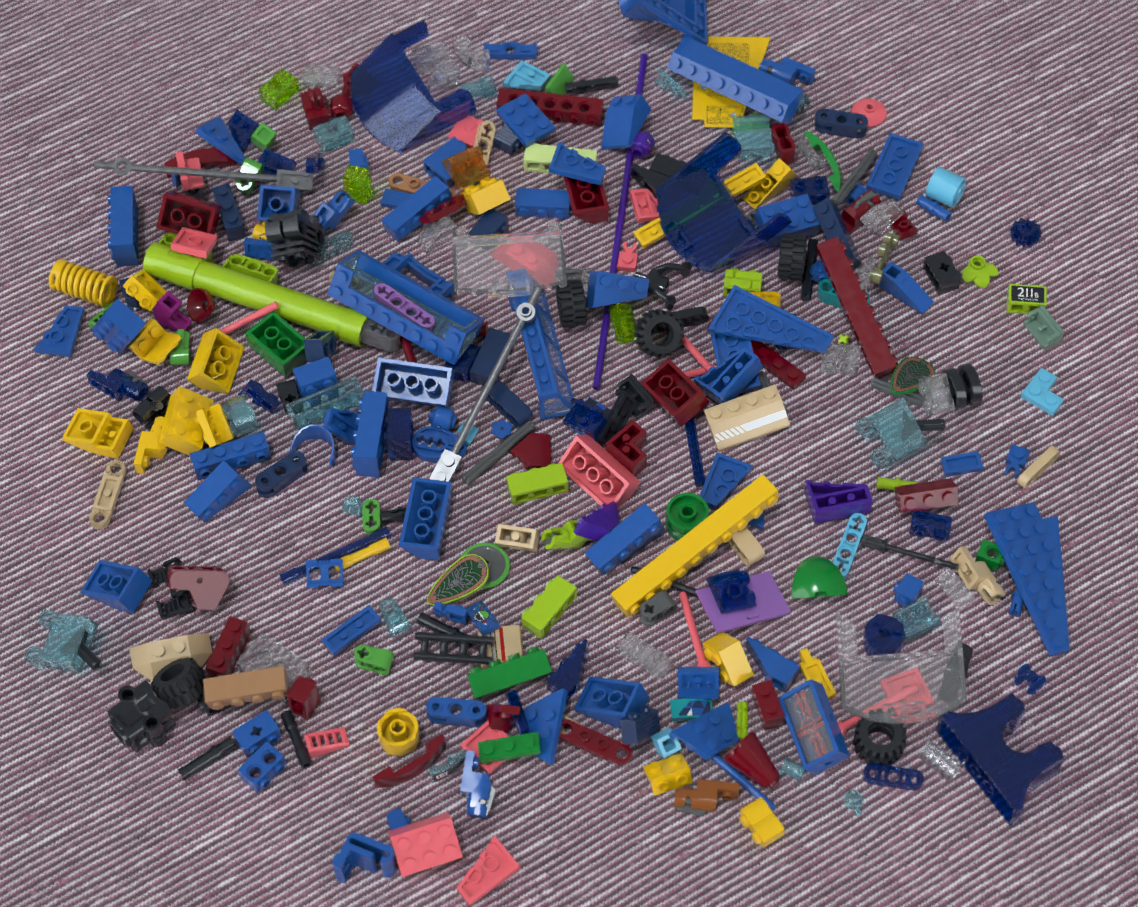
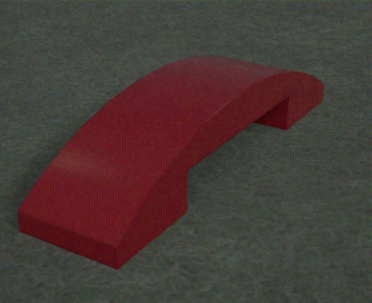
M204 148L183 153L184 160L199 158L201 168L219 164L220 168L237 165L235 160L217 148ZM176 156L166 161L165 166L178 167ZM167 174V179L172 178V174Z
M442 734L425 744L426 753L394 772L389 766L372 776L374 786L376 788L392 787L412 780L422 774L443 752L446 746L444 735Z

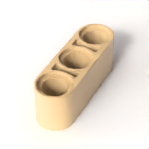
M747 527L741 531L738 530L728 541V544L746 566H750L765 557L762 546Z

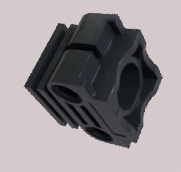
M300 208L286 214H271L269 219L265 220L267 240L275 245L271 246V250L276 252L271 254L272 258L286 264L288 267H297L301 263L312 264L316 260H321V256L316 254L321 253V249L318 246L324 244V227L319 225V217L311 216L304 209Z

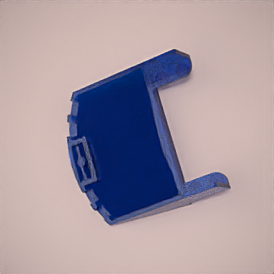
M424 19L395 35L391 33L351 73V99L360 122L372 137L379 140L385 147L388 146L398 153L404 152L477 111L473 96L465 89H458L455 93L435 102L403 51L429 37L428 26Z
M724 132L658 186L655 194L658 204L656 209L661 220L660 225L669 243L690 264L710 273L766 247V242L792 222L787 214L778 213L759 229H755L718 173L741 155L742 146L740 142L727 132Z

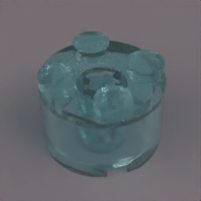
M246 394L226 400L222 405L232 434L236 437L259 429L257 425H254L258 422L251 403L247 404L244 400L248 398Z

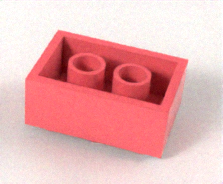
M448 812L388 831L402 877L463 857L454 825Z

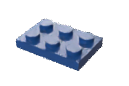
M526 93L496 109V114L526 148L556 132V127Z

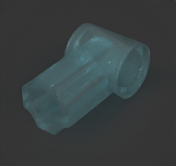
M491 75L481 76L478 81L460 84L463 99L478 96L492 98L497 94Z

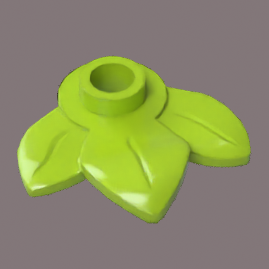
M976 255L969 260L968 266L963 269L962 279L965 283L974 281L978 287L987 288L990 283V277L998 276L999 273L995 265L986 263L982 256Z

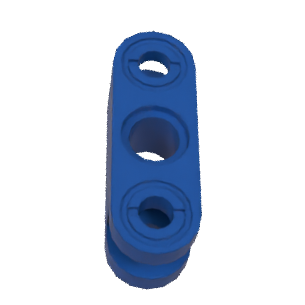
M432 697L426 703L427 718L434 724L477 728L487 722L486 706L478 700ZM455 710L461 711L459 714L452 713Z

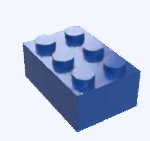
M808 194L758 207L754 216L767 249L779 246L783 233L806 235L807 238L817 235L820 228V222Z
M117 299L93 326L91 331H93L96 338L106 342L110 350L120 354L147 323Z

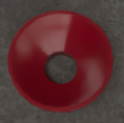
M196 288L191 291L187 299L188 315L193 321H206L214 311L215 303L208 290Z

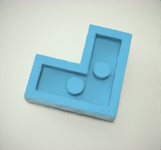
M1043 368L1037 372L1021 393V398L1054 416L1064 401L1063 398L1049 391L1056 382L1057 376Z

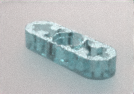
M341 231L324 240V244L318 246L322 254L316 253L321 256V260H316L309 265L316 266L352 247V234L349 231ZM328 245L334 247L331 251H326L324 248Z

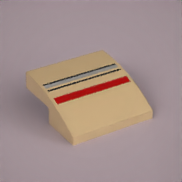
M519 625L500 626L499 629L485 635L495 638L494 645H487V656L493 657V661L498 659L501 662L509 660L508 656L519 653L520 656L523 655L521 627ZM481 664V667L486 668L489 667V665Z

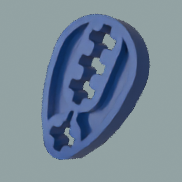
M426 426L414 434L412 439L413 451L423 461L438 463L444 449L451 451L458 436L448 430ZM430 442H434V444H432L431 447H428V444H430ZM465 442L457 454L462 456V458L467 454ZM440 443L443 444V446L437 448V446H439Z

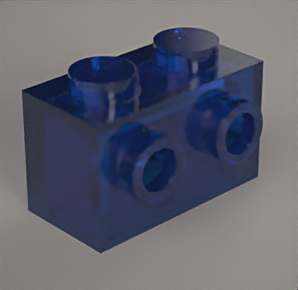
M826 176L790 180L789 191L791 198L808 194L813 206L826 198H830Z

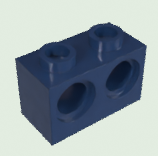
M334 330L316 331L304 340L307 362H314L325 357L330 359L337 352Z

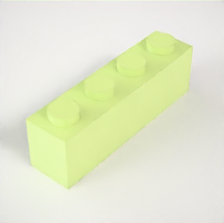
M534 143L527 147L523 159L524 171L549 173V166L557 146ZM573 148L578 151L579 155L585 158L589 157L597 162L596 150Z

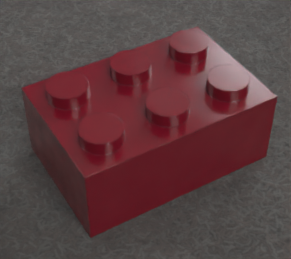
M168 191L163 195L156 228L178 234L184 227L215 235L222 205L174 191Z
M669 358L641 382V385L652 396L654 401L681 427L709 403L703 391Z

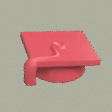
M462 114L449 133L448 138L456 137L459 141H463L467 147H473L477 128L484 121Z

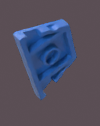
M560 689L526 706L520 735L539 732L542 754L534 756L551 766H554L568 691L565 689Z
M729 702L669 733L670 738L674 739L676 737L686 743L684 747L696 752L698 756L706 761L735 746L739 741Z

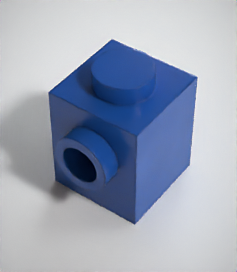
M906 573L902 581H898L893 589V592H895L894 601L902 607L912 609L922 592L924 581Z

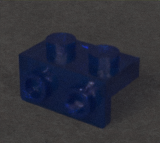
M572 398L570 401L573 407L564 418V425L595 438L607 422L604 410L597 405H589L583 399Z
M914 511L909 534H914L917 537H930L938 541H948L952 517Z

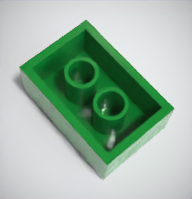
M274 311L245 333L248 345L285 378L293 372L294 368L306 362L305 338Z

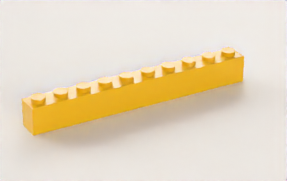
M762 474L611 593L612 601L627 618L630 615L637 614L644 602L654 597L660 591L667 590L673 581L684 577L687 570L692 566L699 565L706 555L713 554L720 544L728 542L734 533L738 530H743L749 521L753 518H758L768 506L772 507L779 499L778 489Z

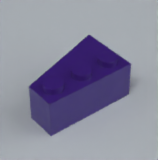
M805 480L804 493L814 524L851 517L854 513H871L873 500L868 485L854 483L830 484L829 481L817 483L812 482V480Z

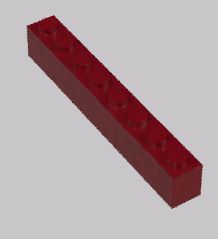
M838 237L817 244L818 256L873 377L882 378L892 374L896 365H898L896 356L894 354L891 355L889 351L891 348L890 343L881 333L883 332L881 323L876 322L874 318L876 314L873 306L868 305V295L865 289L862 290L859 285L861 284L859 275L853 272L852 268L854 265L851 258H847L845 254L846 247L844 242H840Z

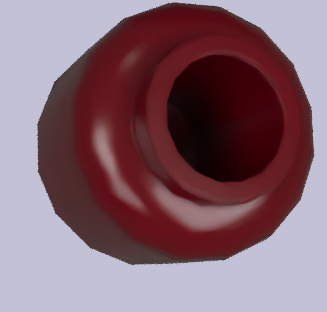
M338 94L331 98L330 111L332 117L336 120L344 121L352 115L353 101L349 96Z

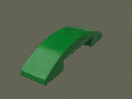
M808 131L804 132L812 148L816 152L819 150L823 151L834 171V174L829 176V179L836 192H838L844 184V179L836 157L821 139Z

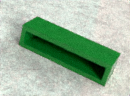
M536 646L527 649V654L520 656L519 653L508 656L509 660L501 662L498 659L489 662V667L482 669L481 666L469 669L470 673L466 674L473 697L478 698L551 673L552 670L545 649H539Z

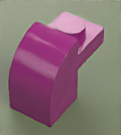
M169 291L157 301L153 309L157 322L163 328L167 325L174 332L178 329L186 331L193 322L179 311L182 301Z

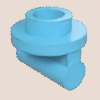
M463 423V424L459 427V429H458V431H457L459 434H460V432H461V430H462V428H463V426H464L465 423ZM473 425L464 441L466 445L471 444L479 431Z

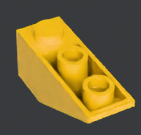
M779 158L765 173L766 180L755 185L743 198L755 210L783 191L797 176Z

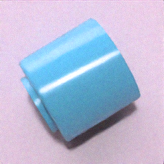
M939 166L928 183L925 195L949 207H954L960 201L965 191L966 178Z

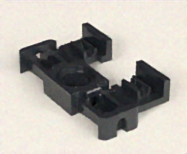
M178 557L165 561L163 563L164 567L157 570H147L148 576L153 580L151 585L154 588L160 587L159 584L163 582L168 583L167 573L169 566L172 565L171 563L180 566L179 563H182ZM170 589L172 596L170 601L167 603H161L159 600L156 601L159 615L163 620L177 614L184 617L186 612L193 613L196 611V608L191 605L189 590L175 591V589Z

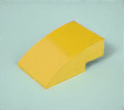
M77 408L62 440L80 449L119 459L134 427L128 419L112 417L108 412Z

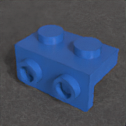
M678 667V698L718 699L719 667Z

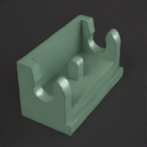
M1043 305L1027 314L1028 318L1024 320L1023 324L1044 351L1062 342L1063 329Z

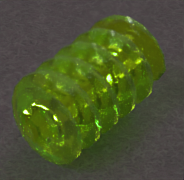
M622 303L611 305L609 312L616 340L619 344H628L635 338L633 332L637 330L634 329L636 320L633 317L632 306Z

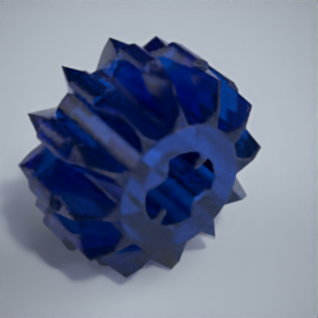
M1029 217L1026 220L1020 218L1019 221L1013 223L1010 229L1011 241H1016V246L1021 244L1023 248L1026 245L1030 248L1033 244L1037 245L1042 235L1040 224H1036V220L1030 221Z

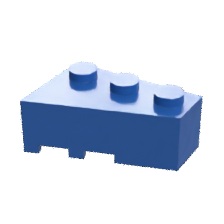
M590 271L586 308L647 298L649 279L603 271Z
M745 347L724 359L725 362L717 367H711L709 372L693 378L703 393L718 404L735 399L763 368L759 357Z

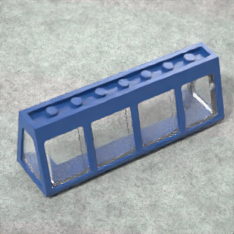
M525 270L506 273L508 300L511 309L517 311L520 304L528 302L535 287L542 289L534 305L536 312L534 320L530 323H525L521 330L538 394V414L540 420L574 414L577 408L544 289ZM525 309L522 313L528 314L529 310Z

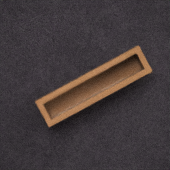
M284 666L203 679L205 703L214 710L222 709L227 705L242 706L245 702L251 701L253 703H261L264 699L269 698L274 700L283 699L289 691L288 671Z

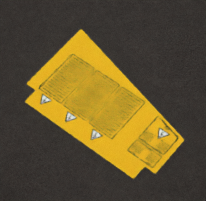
M708 36L707 46L758 69L764 58L770 37ZM693 81L692 120H704V127L733 128V116L743 117L746 105ZM737 119V127L740 126L742 119Z

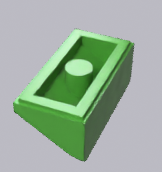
M563 63L546 85V93L564 95L566 92L565 83L574 81V77L566 64Z

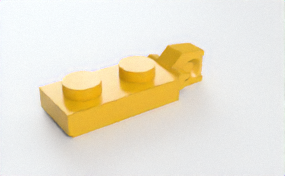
M807 648L801 650L799 666L806 682L813 679L823 684L828 699L835 697L836 692L820 660L816 657L812 658Z

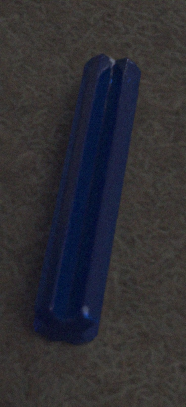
M512 690L507 693L509 705L520 707L519 715H513L519 735L528 734L530 730L517 691Z

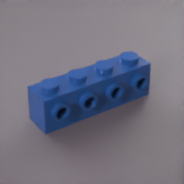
M434 176L381 219L385 231L398 242L421 225L419 218L425 215V211L432 208L437 209L439 204L452 199L450 189L439 178Z
M264 432L190 453L198 481L206 479L223 460L234 469H240L272 459Z

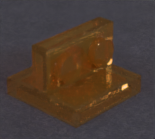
M480 145L442 160V165L458 189L491 176L490 170L484 162L483 150Z

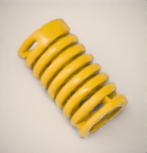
M59 259L51 269L49 287L51 290H57L60 293L105 308L113 302L116 296L118 279L115 276H108L106 273L83 267L74 262L70 263L68 260Z

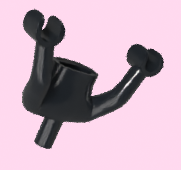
M683 262L682 264L665 263L652 268L648 275L636 272L634 277L649 279L647 294L663 299L665 301V308L672 310L676 303V298L673 295L668 296L665 294L670 278L663 276L662 273L676 270L680 271L681 275L688 276L692 266L689 262Z

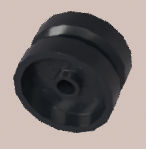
M962 364L957 367V370L952 367L941 372L942 390L949 406L953 410L964 408L966 403L971 406L982 401L981 382L972 364Z

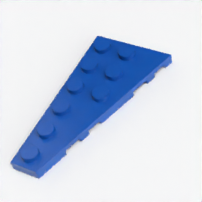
M736 285L733 286L708 328V332L820 353L827 351L834 338V335Z

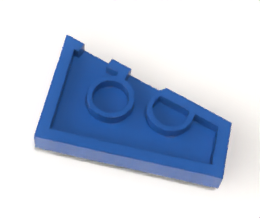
M560 141L549 166V173L601 185L606 172L605 166L589 157L585 158L579 155L578 151L573 148L570 150Z
M66 305L54 320V325L51 329L45 332L42 341L33 348L34 352L71 357L84 317V307Z
M717 452L700 493V496L707 502L708 507L716 509L752 470L753 465Z

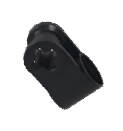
M295 380L277 383V391L285 413L288 416L298 415L301 411V405Z

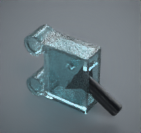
M904 397L869 417L860 418L856 423V430L866 440L874 439L877 432L879 433L886 449L878 448L874 450L871 459L882 471L889 470L894 463L929 445L923 431H943L946 427L944 419L917 420ZM882 457H885L884 461L879 462Z
M51 609L41 612L38 619L39 623L48 629L49 633L43 649L37 646H31L27 649L25 660L39 670L50 668L82 673L85 663L92 670L101 667V661L90 650L99 624L86 616L55 613Z

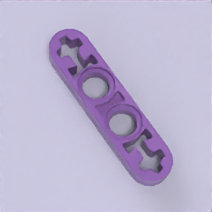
M380 283L374 287L373 296L376 301L429 331L433 330L435 320L432 315L387 284ZM398 300L402 304L397 306L392 304V301ZM412 310L416 315L410 316L406 312Z

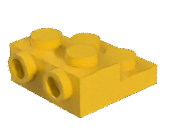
M144 269L131 275L123 285L126 293L131 297H135L139 301L140 306L149 311L154 309L157 301L167 292Z

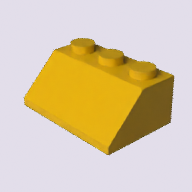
M217 328L204 333L187 381L202 390L228 394L244 346Z

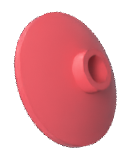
M871 98L857 101L851 110V113L863 114L867 117V127L880 125L884 122L887 115L885 106L880 101Z

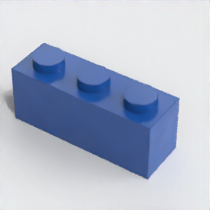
M517 188L515 216L569 219L571 204L567 190Z

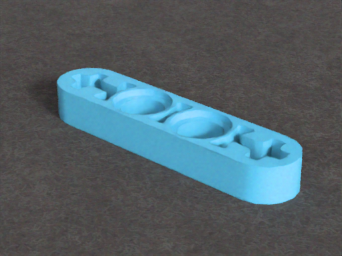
M861 513L851 515L833 560L838 569L840 563L843 564L841 574L844 580L848 576L866 529L867 518ZM857 520L861 521V523L858 525L857 530H855V522H857ZM853 535L857 538V541L849 542L846 537ZM847 551L851 554V557L847 559L842 558L840 553Z

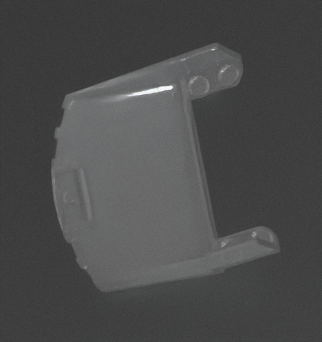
M549 222L547 223V231L468 236L467 228L460 227L452 230L454 289L457 294L467 291L470 292V296H477V293H487V297H516L531 295L535 287L545 288V291L549 292L552 291L553 286L559 285L561 288L567 286L562 223Z
M959 601L954 602L955 611H950L943 617L945 650L858 656L855 624L851 620L842 619L840 610L836 611L842 709L870 721L908 724L939 717L965 702L967 694Z

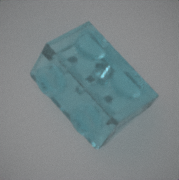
M926 597L892 614L894 628L906 641L941 625L940 617L930 608L929 600Z

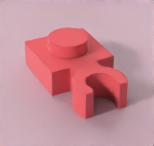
M627 242L623 243V252L619 253L618 271H636L638 259L636 243L633 244L632 248L627 247Z

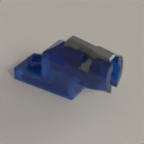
M115 368L107 377L101 372L97 373L93 370L87 373L91 386L119 402L124 396L142 401L149 392L147 383L133 371L124 372Z

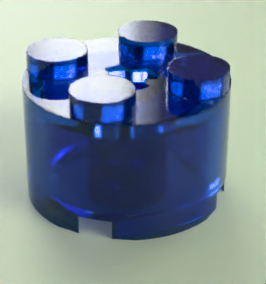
M875 615V617L867 622L864 630L862 643L866 654L873 660L880 662L895 659L901 653L905 638L904 625L892 616Z

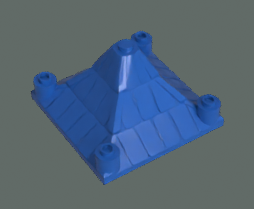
M618 0L624 17L641 21H656L684 33L681 36V43L687 37H690L705 45L708 44L706 0Z

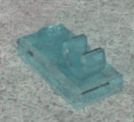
M660 68L657 71L661 77L657 78L654 83L659 86L663 82V85L660 87L661 90L666 91L670 86V91L676 97L680 95L685 99L689 95L664 69Z

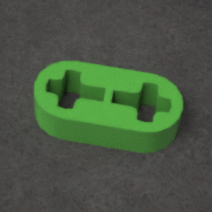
M375 499L366 500L362 506L363 529L367 535L371 536L378 534L381 529L380 504ZM370 506H374L373 514H370ZM370 520L374 521L373 528H369Z

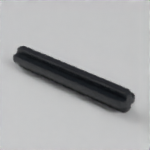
M817 239L808 240L800 295L802 301H810L813 280H811L810 268L816 263L817 244H819Z

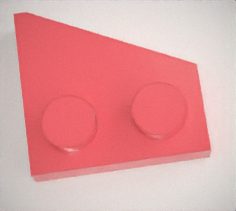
M648 189L630 190L629 196L637 223L651 222L668 213L661 207L662 203Z

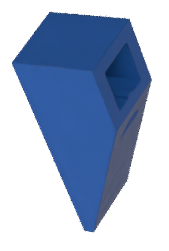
M892 261L883 269V277L878 286L922 315L934 303L906 270Z
M748 636L746 638V649L767 681L772 680L775 688L787 693L799 675L800 666L794 660L781 656L775 649L767 648L758 639H752Z

